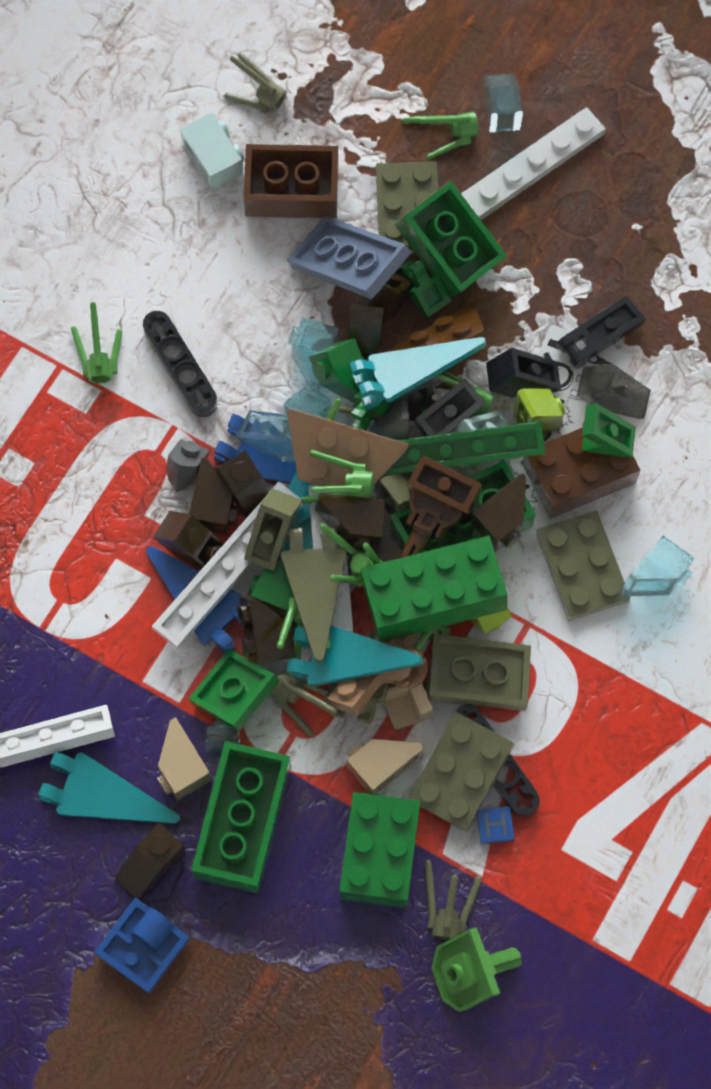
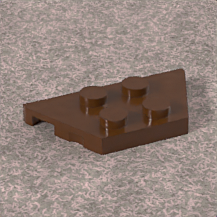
M470 302L452 314L438 318L428 328L412 333L409 339L387 352L483 337L487 341V337L473 302Z

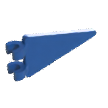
M232 414L227 424V432L237 437H243V440L238 450L225 442L219 441L214 451V459L225 463L246 450L264 480L290 484L297 471L292 443L259 418H254L250 423L243 417Z
M149 546L146 549L149 559L175 600L199 571L153 546ZM230 589L194 630L201 644L207 645L212 641L223 654L228 649L233 650L236 648L233 644L234 640L223 629L234 619L240 624L237 607L240 605L239 596L243 595Z

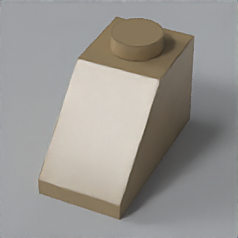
M175 717L170 720L158 763L161 776L157 780L165 794L173 793L178 801L212 780L210 772L177 718Z
M372 739L366 745L361 742L348 753L350 758L347 760V769L369 794L377 795L423 756L424 747L416 742Z

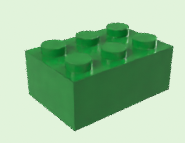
M449 181L394 223L431 274L438 275L450 298L462 292L507 257L506 253L452 181Z
M353 792L340 885L341 900L407 908L420 800Z

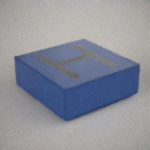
M510 806L479 810L477 821L480 845L514 842Z

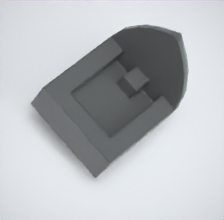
M179 440L169 453L166 464L167 477L175 492L187 488L194 481L199 471L201 458L208 459L210 450L200 447L192 441Z

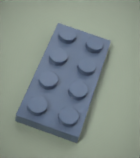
M325 215L287 261L293 269L372 299L394 272L401 267L411 252L403 243Z

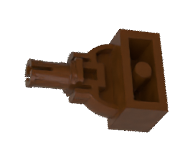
M422 455L407 484L409 491H411L409 497L411 513L406 524L412 527L414 523V526L399 557H407L411 553L412 555L423 553L433 536L440 541L445 531L455 526L462 517L468 519L482 492L481 483Z

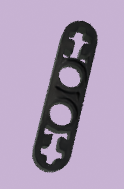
M162 311L149 312L143 319V330L147 340L191 412L198 417L211 416L215 413L218 404L214 389L169 316ZM153 322H157L159 325L162 324L163 333L166 336L162 340L157 329H152ZM169 345H177L181 348V353L175 358H169L164 355V350ZM184 370H192L197 376L193 382L184 383L179 379L180 373ZM198 388L202 397L208 399L209 405L206 407L198 404L195 390Z
M463 705L455 711L461 715L465 714L468 718L474 716V722L495 732L477 707ZM510 754L503 767H509L513 770L515 774L514 780L510 783H502L496 779L493 786L507 807L510 806L511 812L516 817L529 818L537 812L540 797ZM521 782L523 786H520L518 791L522 797L528 798L530 796L532 798L530 802L531 809L527 810L525 806L518 808L516 805L519 797L515 791L510 795L507 794V791L514 789Z

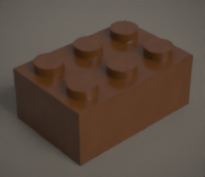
M246 144L244 175L245 216L324 218L326 215L331 218H337L339 146Z
M582 427L545 442V454L524 457L522 465L549 519H552L636 484L641 470L634 456L626 458L584 451Z

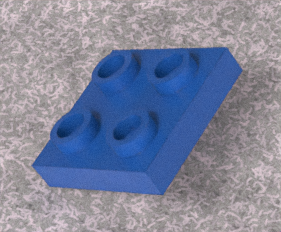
M135 897L94 951V954L146 993L150 994L189 942L190 937L174 926L160 912L151 907L149 908Z

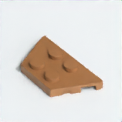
M288 408L287 410L298 479L318 486H345L346 474H352L353 470L310 456L309 452L311 450L352 463L366 464V471L374 472L375 484L409 446L408 443L296 409Z

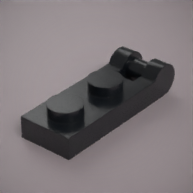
M626 295L564 335L557 342L556 346L562 353L566 352L571 358L569 362L575 369H579L591 358L642 326L646 318ZM580 340L586 345L581 350L576 345Z

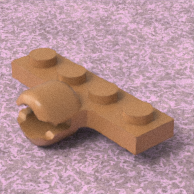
M420 633L383 642L420 655L423 658V663L420 666L340 681L327 698L330 705L357 716L383 683H391L406 689L418 687L426 676L428 663L425 657H423L422 652L409 647Z

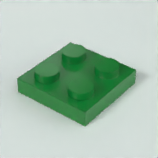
M228 649L188 699L193 706L239 732L278 684L279 679L274 673Z

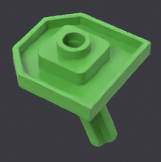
M472 928L437 946L431 969L442 1000L461 1012L500 994L494 976L498 973L518 968L522 962L520 952L514 947L489 954V951L485 952L477 928Z

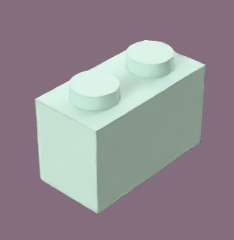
M213 113L180 129L183 146L211 190L244 174L243 161H245V156L238 144L233 146L229 140L230 133L223 121L218 122Z

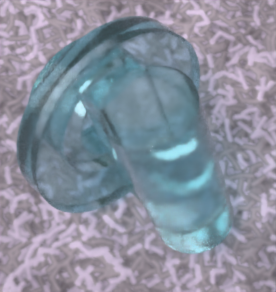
M219 720L214 721L213 725L208 726L206 729V751H222L225 741L240 744V731L234 730Z

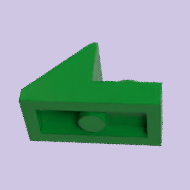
M597 403L586 405L582 435L584 436L583 450L597 454L626 458L633 457L636 427Z

